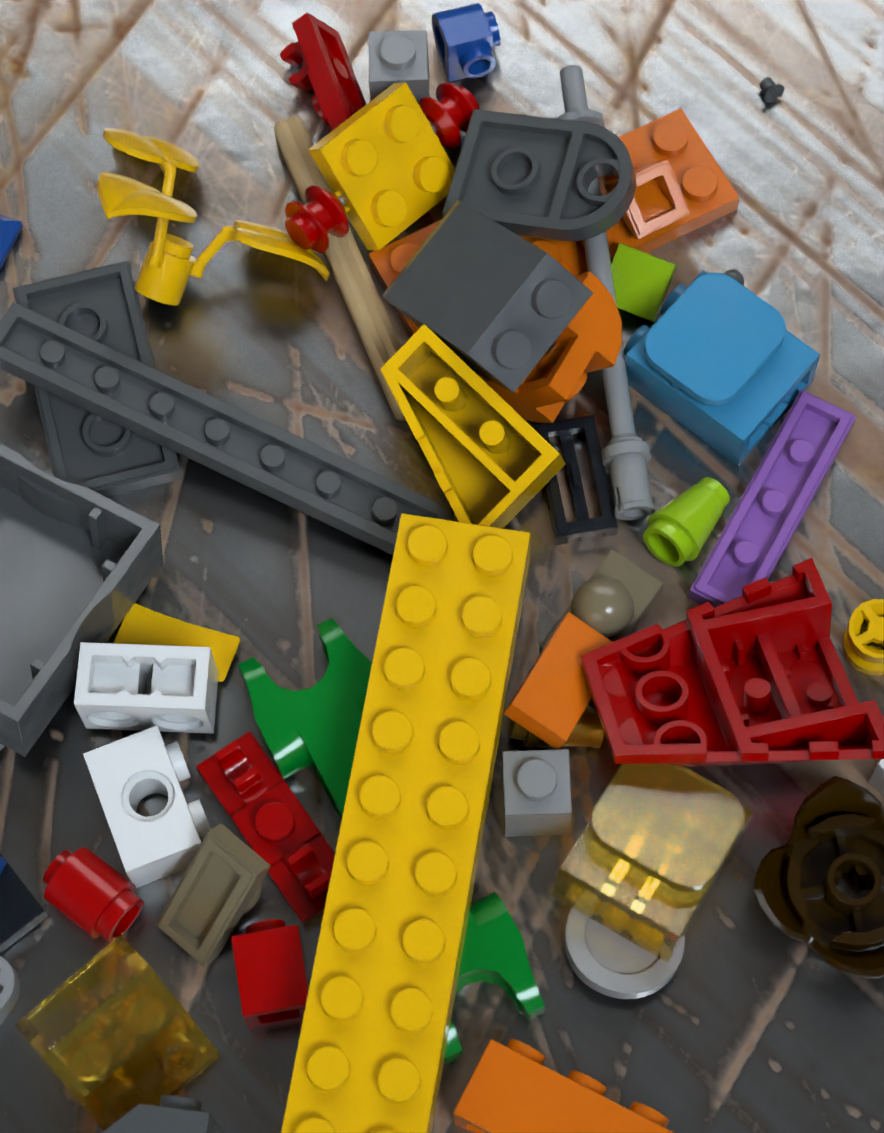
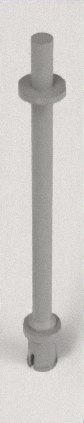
M578 65L563 67L559 74L565 113L556 119L592 123L605 128L602 113L588 109L582 67ZM596 178L590 184L588 192L592 195L601 196L599 179ZM605 231L593 238L583 240L587 270L602 282L614 297L617 306L607 233ZM622 343L615 365L602 369L611 440L601 450L603 466L610 469L615 503V518L620 520H636L648 517L649 514L655 512L646 464L651 460L652 456L650 444L643 441L635 432Z

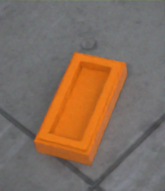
M568 611L557 625L503 714L554 749L559 750L569 738L592 699L581 665V656L608 645L612 641Z

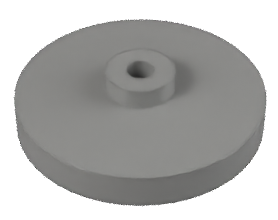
M631 881L606 882L585 892L573 905L564 929L565 954L578 978L596 992L617 999L642 998L663 988L676 973L685 948V934L682 921L672 904L654 889Z

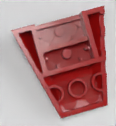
M812 558L793 565L792 575L771 584L765 577L742 587V596L713 608L709 602L687 610L686 620L663 629L657 623L581 656V665L615 764L718 766L819 760L884 759V718L876 700L858 703L830 639L832 601Z

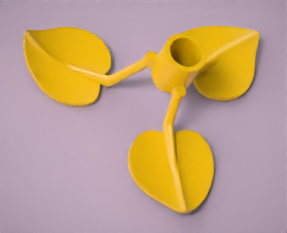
M104 129L102 136L111 146L139 159L158 163L164 173L161 193L143 182L110 172H101L97 181L98 197L107 219L124 215L157 217L154 240L150 242L134 286L138 293L163 304L179 305L190 275L202 278L208 262L225 243L230 241H238L262 251L301 261L314 267L327 281L330 272L311 248L308 250L302 249L285 231L243 220H235L234 226H225L197 259L191 255L194 245L180 237L167 234L169 220L194 223L196 221L197 214L195 210L186 203L173 198L172 195L176 168L196 173L199 167L197 159L181 147L159 138L142 136L122 129Z

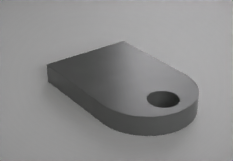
M474 109L442 215L444 217L456 201L460 200L517 235L558 241L586 240L607 231L624 216L635 194L636 173L624 143L617 135L602 126L586 122ZM611 175L619 179L617 186L608 194L597 196L588 192L592 181L600 176Z

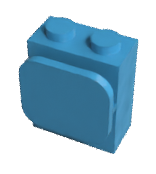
M703 270L688 287L681 283L670 293L662 306V316L651 328L642 325L628 340L624 348L628 384L735 465L739 466L789 410L800 390L805 391L813 382L820 354L786 330L784 318L778 310L738 281L723 273H707Z

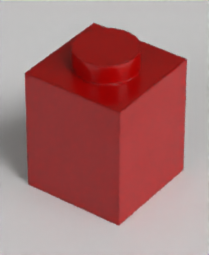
M281 919L263 920L246 926V934L231 936L242 1015L248 1028L253 1029L303 1020L310 982L303 939L298 924L286 926L285 921Z

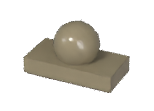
M611 549L590 579L578 587L570 606L540 644L539 653H541L557 625L568 611L612 642L631 635L663 591L664 583Z
M222 823L207 832L157 921L156 926L203 967L207 966L218 958L241 916L248 913L259 901L263 888L262 880L271 865Z

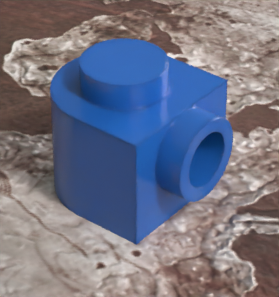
M477 2L432 14L434 40L448 82L467 77L479 78L487 75L495 68L496 60L493 54V47L500 45V33L492 11L484 13L482 6Z

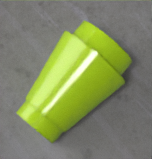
M703 477L697 484H694L650 515L647 520L648 528L643 533V539L649 551L661 562L673 567H679L685 561L695 560L721 517L724 508L730 502V496L725 487L713 478Z

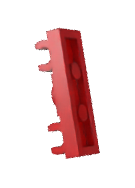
M307 12L292 22L298 42L287 45L280 53L283 61L293 67L300 65L304 61L300 71L289 78L290 84L302 91L314 90L315 94L312 96L313 107L319 117L327 125H330L333 131L364 107L366 102L340 33Z
M248 731L198 764L196 769L247 845L271 865L267 872L268 876L305 928L324 914L335 852L252 733Z

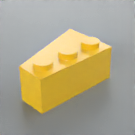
M425 324L380 369L459 522L504 528L566 464L557 450Z

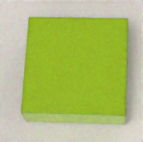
M619 243L611 264L617 308L652 322L657 321L678 265L624 243Z

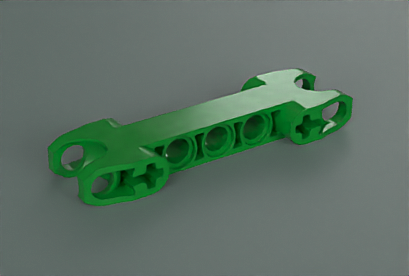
M332 617L316 625L319 631L318 637L323 645V652L329 664L324 677L311 688L293 691L279 687L267 675L263 666L256 661L255 657L238 664V668L251 698L259 736L282 778L286 779L312 766L340 821H342L372 663L352 643ZM493 892L471 904L456 994L466 985L478 982L497 985L512 999L518 1011L529 1021L545 1012V1004L528 962L523 937L503 901L496 892ZM452 1021L450 1023L444 1058L446 1065L463 1056L458 1033Z

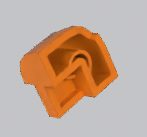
M590 271L574 277L591 290L593 294L514 393L478 375L525 420L536 423H553L565 402L575 397L582 389L587 380V373L615 365L622 346V320L614 297Z

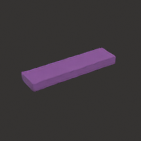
M800 390L691 587L689 599L699 604L709 602L714 608L742 596V587L765 577L770 581L849 435L856 415Z

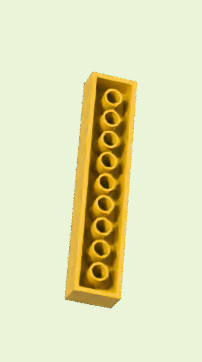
M401 513L281 1133H432L530 564L531 533Z

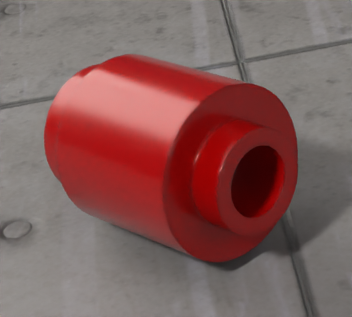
M82 847L74 853L70 850L63 851L52 861L43 876V881L48 884L44 892V899L91 937L97 938L102 936L110 943L119 939L131 927L144 905V900L135 894L136 886L87 847Z

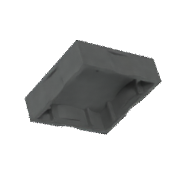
M1 443L0 744L25 757L76 686L80 642L107 643L163 564L160 524L83 485L70 483L49 475L33 465L21 453Z

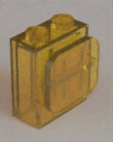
M622 764L594 807L586 828L561 865L552 896L669 963L741 841L753 811L741 805L740 801L729 791L684 766Z

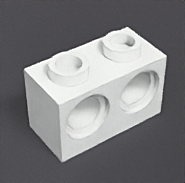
M80 642L74 706L86 729L143 731L157 725L159 731L213 734L219 672L210 647Z

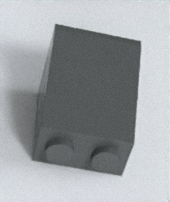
M457 200L383 293L382 297L419 328L425 324L476 374L514 393L593 292L547 252L466 203Z

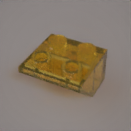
M121 935L15 1024L39 1056L103 1131L138 1104L159 1106L160 1096H175L221 1056L150 965Z

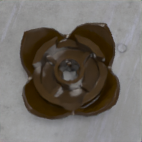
M834 776L822 783L804 799L795 815L789 841L783 846L771 849L761 860L754 879L753 893L758 905L771 923L784 934L803 942L809 949L816 951L827 964L838 971L862 978L874 979L884 976V809L882 803L868 789L848 779ZM850 873L853 883H864L867 890H862L858 899L848 898L846 893L839 892L836 887L842 878L841 874Z

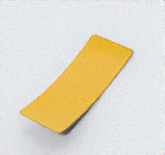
M134 603L124 617L114 644L210 647L219 672L218 682H222L227 676L239 646L240 638L184 622Z

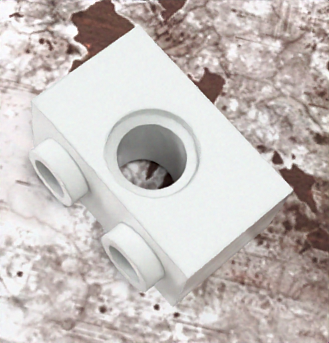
M156 725L83 753L124 869L136 888L187 869L202 843L201 840L205 838L211 828L200 799L187 803L180 782L191 778L178 741L165 745ZM160 793L169 797L166 807L157 815L147 817L136 813L138 804L147 795Z

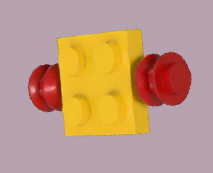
M406 82L393 83L309 148V153L333 192L312 185L305 190V200L307 203L305 206L297 201H290L286 204L285 213L287 220L285 221V228L291 239L302 249L308 250L311 248L316 252L324 253L329 248L328 233L336 237H344L348 234V217L366 249L381 250L448 196L455 168L442 146L450 149L456 148L461 142L460 131L467 133L473 110H479V105L471 92L462 86H455L444 82L436 89L437 100L431 97H424L417 102Z

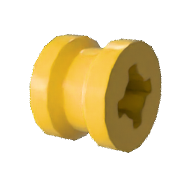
M872 599L860 604L853 611L842 638V651L847 662L855 670L866 675L880 676L884 674V650L881 647L867 645L870 642H874L884 646V599Z

